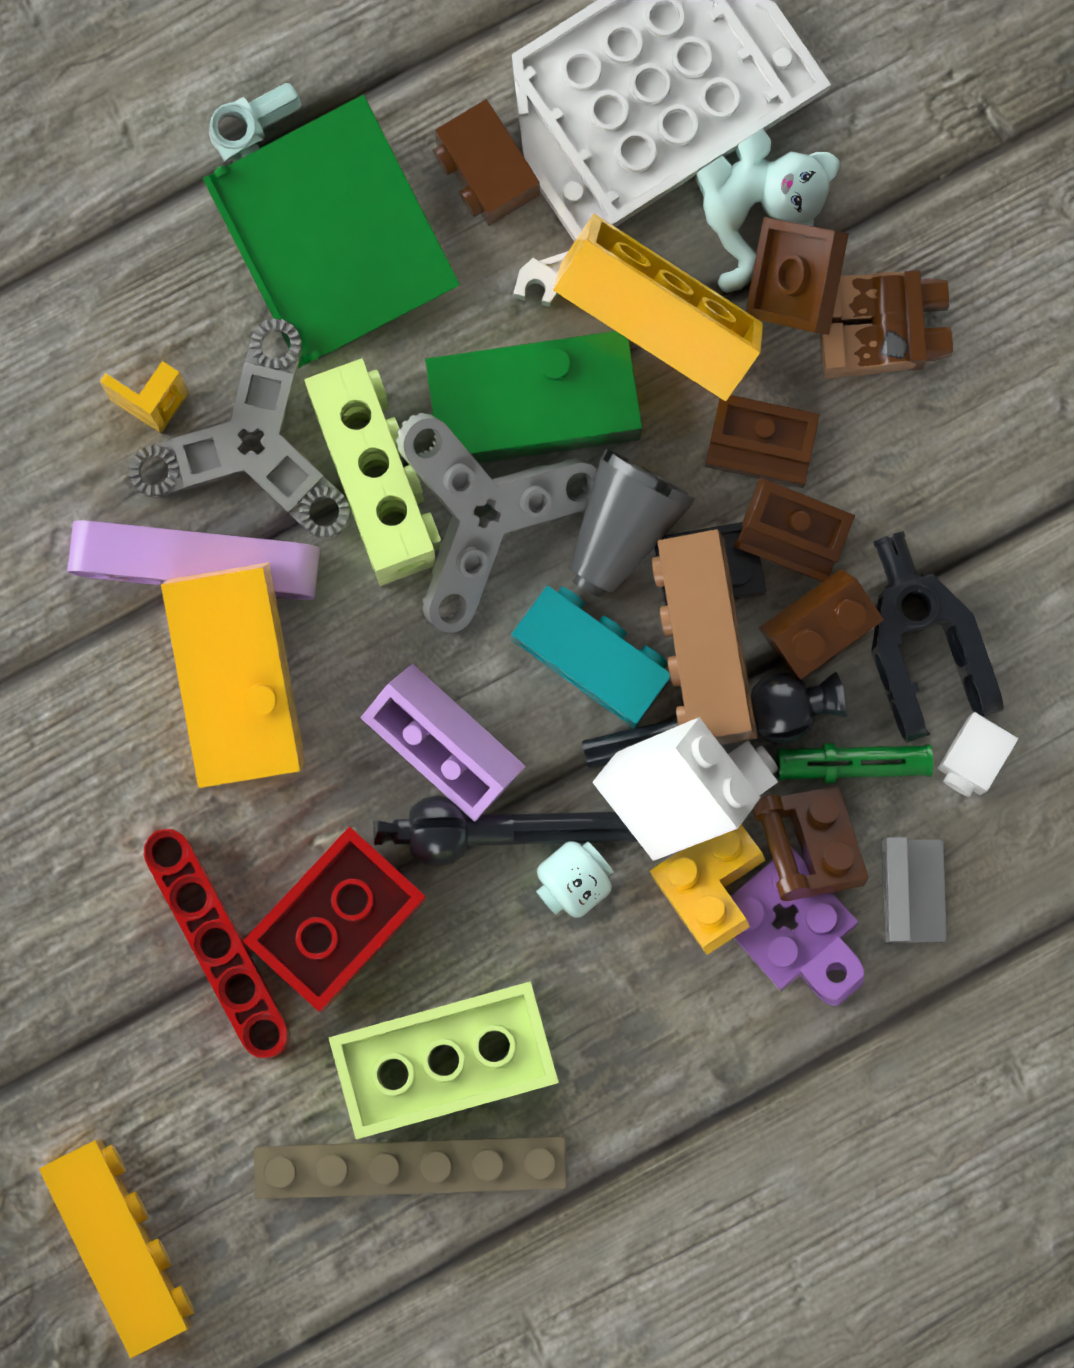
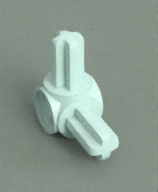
M284 83L249 103L242 97L233 103L221 105L216 109L210 120L209 137L224 162L232 160L234 163L260 149L258 145L264 141L263 138L265 137L263 129L300 110L302 105L296 90L290 83ZM227 117H236L245 125L246 134L240 140L228 141L218 131L219 122Z

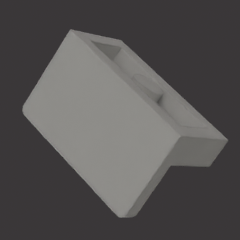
M907 837L885 838L881 841L884 943L945 941L947 929L943 841L939 839L907 840Z

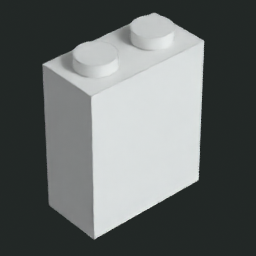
M700 717L616 752L592 782L653 861L738 829L761 798Z

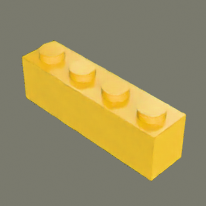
M102 1139L94 1140L39 1168L130 1359L189 1329L192 1324L188 1317L195 1314L192 1303L182 1285L176 1288L173 1287L165 1269L172 1266L170 1258L160 1239L157 1238L151 1241L142 1222L149 1219L147 1211L136 1191L130 1194L127 1193L119 1176L125 1173L126 1169L114 1145L111 1144L105 1147Z

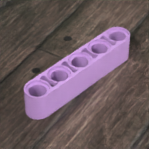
M74 521L67 573L86 578L161 585L172 578L270 562L276 598L314 600L321 548L314 545L96 521Z

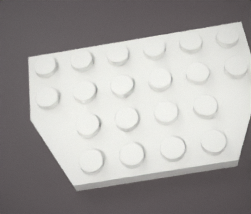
M597 0L512 54L523 156L540 181V192L574 242L594 213L615 227L695 177L697 172L720 156L726 157L734 152L740 143L761 129H764V131L770 129L829 91L831 83L777 4L771 0Z

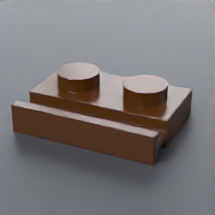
M730 395L727 401L719 398L705 467L804 488L820 414Z
M759 478L741 524L743 528L739 539L735 540L733 547L823 582L830 577L834 563L838 562L855 515L769 480Z

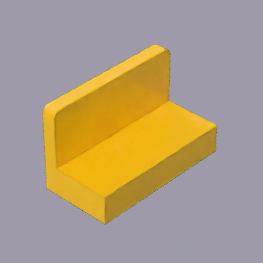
M164 361L160 363L140 394H137L106 373L100 380L102 387L113 403L161 434L189 394L180 372Z

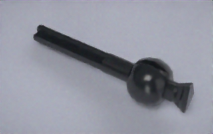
M834 672L821 684L806 688L805 682L795 675L789 673L772 674L761 679L751 691L756 730L765 740L776 744L792 743L803 738L812 729L814 724L813 716L827 713L845 718L848 717L844 688L837 672ZM677 718L582 740L588 769L606 765L616 752L677 727Z
M438 795L424 798L412 806L408 819H395L392 823L373 820L374 845H382L388 841H393L394 845L409 844V850L415 859L423 864L437 867L457 861L465 855L467 846L562 844L569 841L586 843L587 841L589 843L638 842L616 812L481 815L474 822L448 797Z

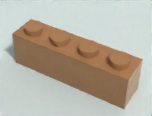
M716 529L658 540L660 556L652 557V568L657 587L665 586L668 606L660 607V617L665 637L673 636L676 652L675 656L668 657V666L673 687L681 686L684 706L676 707L678 726L700 717L720 745L756 739L758 736L725 539L720 531Z

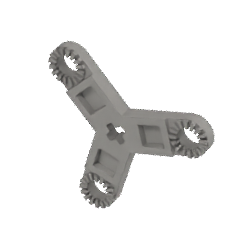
M283 319L266 320L255 328L251 336L230 422L141 448L132 456L128 466L129 478L139 492L148 497L158 498L246 472L313 536L329 539L340 535L347 528L351 518V509L345 496L281 436L302 353V340L296 328ZM272 332H282L290 338L291 347L289 352L280 359L267 357L262 350L263 340ZM245 431L251 435L256 434L258 431L264 433L260 440L264 450L258 455L253 451L243 455L240 452L244 445L240 439L242 433ZM150 458H162L168 464V477L160 485L152 486L146 484L141 477L143 464ZM325 498L335 501L340 510L337 521L328 527L318 526L311 519L312 506L318 500Z
M419 413L416 416H410L408 421L404 420L402 428L398 429L397 433L399 436L396 438L397 449L452 515L432 571L433 577L429 589L426 591V597H423L422 600L424 603L422 611L425 614L424 617L435 628L445 633H454L464 629L472 621L504 533L586 510L597 468L585 460L567 458L560 463L549 466L542 465L491 479L445 423L431 414ZM432 428L433 432L436 433L434 435L436 441H433L434 446H430V451L426 450L424 454H417L413 447L416 435L423 429ZM584 473V477L587 479L584 482L586 487L583 486L582 488L584 491H580L578 493L579 496H567L566 484L574 474ZM487 502L493 508L490 516L482 515L479 518L474 514V509L476 506H484ZM451 594L460 596L459 601L461 603H458L460 608L455 610L457 613H452L451 617H440L439 606L442 600Z

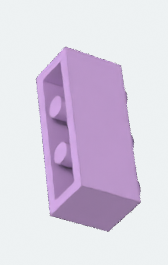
M413 663L387 684L360 717L474 822L504 793L526 767Z

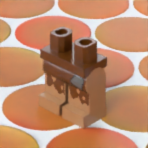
M920 270L905 271L904 273L885 272L872 275L841 276L829 335L820 334L823 379L904 370H923L927 361L951 357L953 353L951 326L925 328L923 312L948 311V280L921 279Z

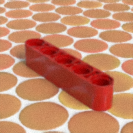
M174 829L155 831L144 844L143 855L145 862L242 1045L255 1057L273 1058L279 1056L290 1043L291 1032L289 1025L246 944L243 942L197 852L187 837ZM167 840H177L182 847L180 861L174 866L162 867L156 858V851L159 845ZM190 885H201L207 895L204 907L194 913L185 912L180 903L181 893ZM214 930H225L231 940V947L228 953L217 959L209 957L204 949L205 938ZM239 975H248L255 984L253 998L244 1004L234 1003L228 994V986L231 980ZM264 1020L274 1022L280 1032L279 1041L269 1050L258 1048L252 1039L254 1027Z

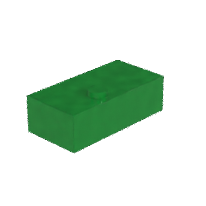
M617 331L425 358L433 416L447 425L478 463L637 441L641 438L642 424L629 340Z

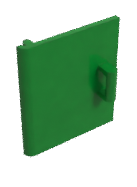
M364 94L228 166L217 167L214 173L202 178L273 319H283L291 323L298 331L302 340V353L298 368L319 360L323 356L461 286ZM281 332L288 348L290 349V338L285 333Z

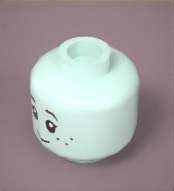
M569 841L539 865L537 875L543 886L536 893L555 915L564 909L570 916L580 918L609 895L612 889L609 877L614 871L588 841L583 846L575 841Z

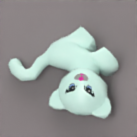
M761 129L740 143L735 149L740 160L739 162L731 166L724 156H720L697 172L695 180L704 196L703 207L707 223L718 234L724 248L738 259V268L720 275L718 285L722 291L728 293L741 290L752 280L757 253L743 240L738 232L750 208L755 203L761 202L763 210L773 219L813 226L814 218L821 213L829 194V182L836 176L840 168L839 159L833 154L815 152L806 155L791 151L777 160L769 162L764 158L770 152L771 140L764 129Z

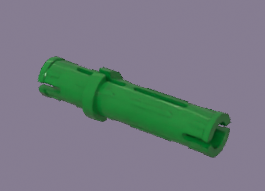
M834 742L823 743L822 748H777L776 765L779 769L777 777L779 781L785 779H823L825 784L835 783L836 778L932 777L933 750L931 744H925L924 746L836 748ZM902 759L901 763L861 764L862 760ZM849 761L847 765L807 766L808 762Z

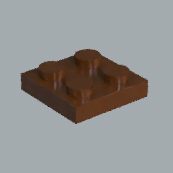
M764 217L746 312L761 321L829 335L849 233Z

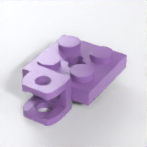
M791 847L799 874L809 875L806 863ZM772 860L731 896L750 926L735 936L734 939L780 992L800 976L819 999L830 1006L837 1007L864 983V969L860 960L842 940L858 926V921L833 893L791 901L780 900L776 883L780 879L774 860ZM779 906L786 910L794 907L798 911L794 917L798 924L796 929L790 931L786 926L781 927L779 930L774 928L772 925L776 920L774 910ZM833 970H840L845 973L846 978L840 983H834L827 976Z

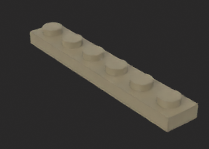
M565 1136L255 1146V1199L566 1189Z

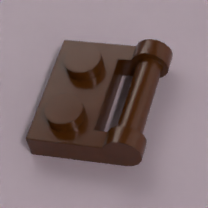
M839 785L786 796L775 794L763 796L753 807L752 811L755 820L762 822L780 879L776 883L780 900L791 901L862 887L868 881L869 877ZM791 817L809 872L807 876L799 874L782 818Z

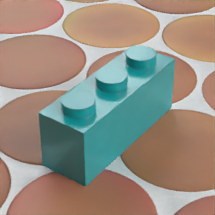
M547 585L512 632L511 641L630 727L636 728L671 679L670 672L665 670L668 661L648 646L644 645L639 651L626 642L624 638L627 632L606 616H602L597 621L582 610L586 603L569 589L561 586L558 591H555Z

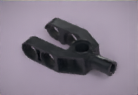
M902 531L894 533L893 537L885 536L873 542L877 548L889 584L884 586L885 590L878 596L877 610L884 620L874 627L871 653L898 730L903 740L908 743L931 734L926 729L916 698V694L920 692L917 682L911 683L899 649L903 643L901 636L917 634L933 625L942 626L973 713L976 712L985 717L1003 711L1004 706L1001 691L974 614L933 574L923 576V573L917 574L905 540V533ZM912 596L923 602L926 614L922 621H912L905 617L901 607L903 598Z

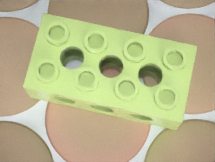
M363 358L304 379L311 403L379 586L434 567L436 562L435 551L440 550L441 539L431 512L421 515L417 504L423 503L424 498L415 470L410 465L403 467L400 460L402 456L397 449L398 444L396 443V438L399 436L397 432L400 428L394 416L385 420L382 412L389 409V405L378 370L367 372ZM355 420L369 421V424L362 429L353 430L348 428L349 424ZM374 466H383L388 469L385 474L377 478L364 475L368 469ZM397 512L406 516L403 522L395 526H388L382 523L383 518L390 513Z
M531 981L329 1037L356 1139L559 1083ZM488 1032H501L509 1040V1053L501 1061L490 1062L484 1059L480 1053V1040ZM441 1045L453 1047L459 1055L458 1068L448 1076L436 1074L429 1062L432 1051ZM391 1059L401 1060L407 1066L409 1072L406 1084L398 1090L388 1089L380 1079L381 1067Z

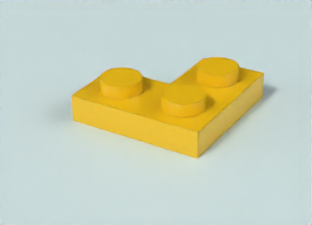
M741 824L738 829L680 850L650 870V873L703 951L708 955L750 927L746 917L725 890V887L763 863L765 858Z

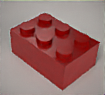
M349 826L251 931L243 942L318 1012L324 1013L427 901V898Z

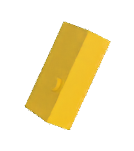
M595 213L560 264L553 291L724 401L728 400L761 353L763 322Z
M270 562L172 578L162 583L161 589L198 788L301 771L306 761Z

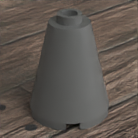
M606 449L601 457L569 565V569L577 574L573 583L598 597L603 589L613 593L658 544L657 541L661 540L689 510L695 500L694 497L687 495V492L644 467L641 468L635 464L627 463L629 459L609 449Z

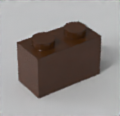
M487 99L435 129L438 147L432 150L445 174L448 176L455 172L464 186L459 191V194L473 217L481 214L488 226L540 195V181Z
M840 569L760 626L759 630L785 668L801 680L884 619L858 580Z

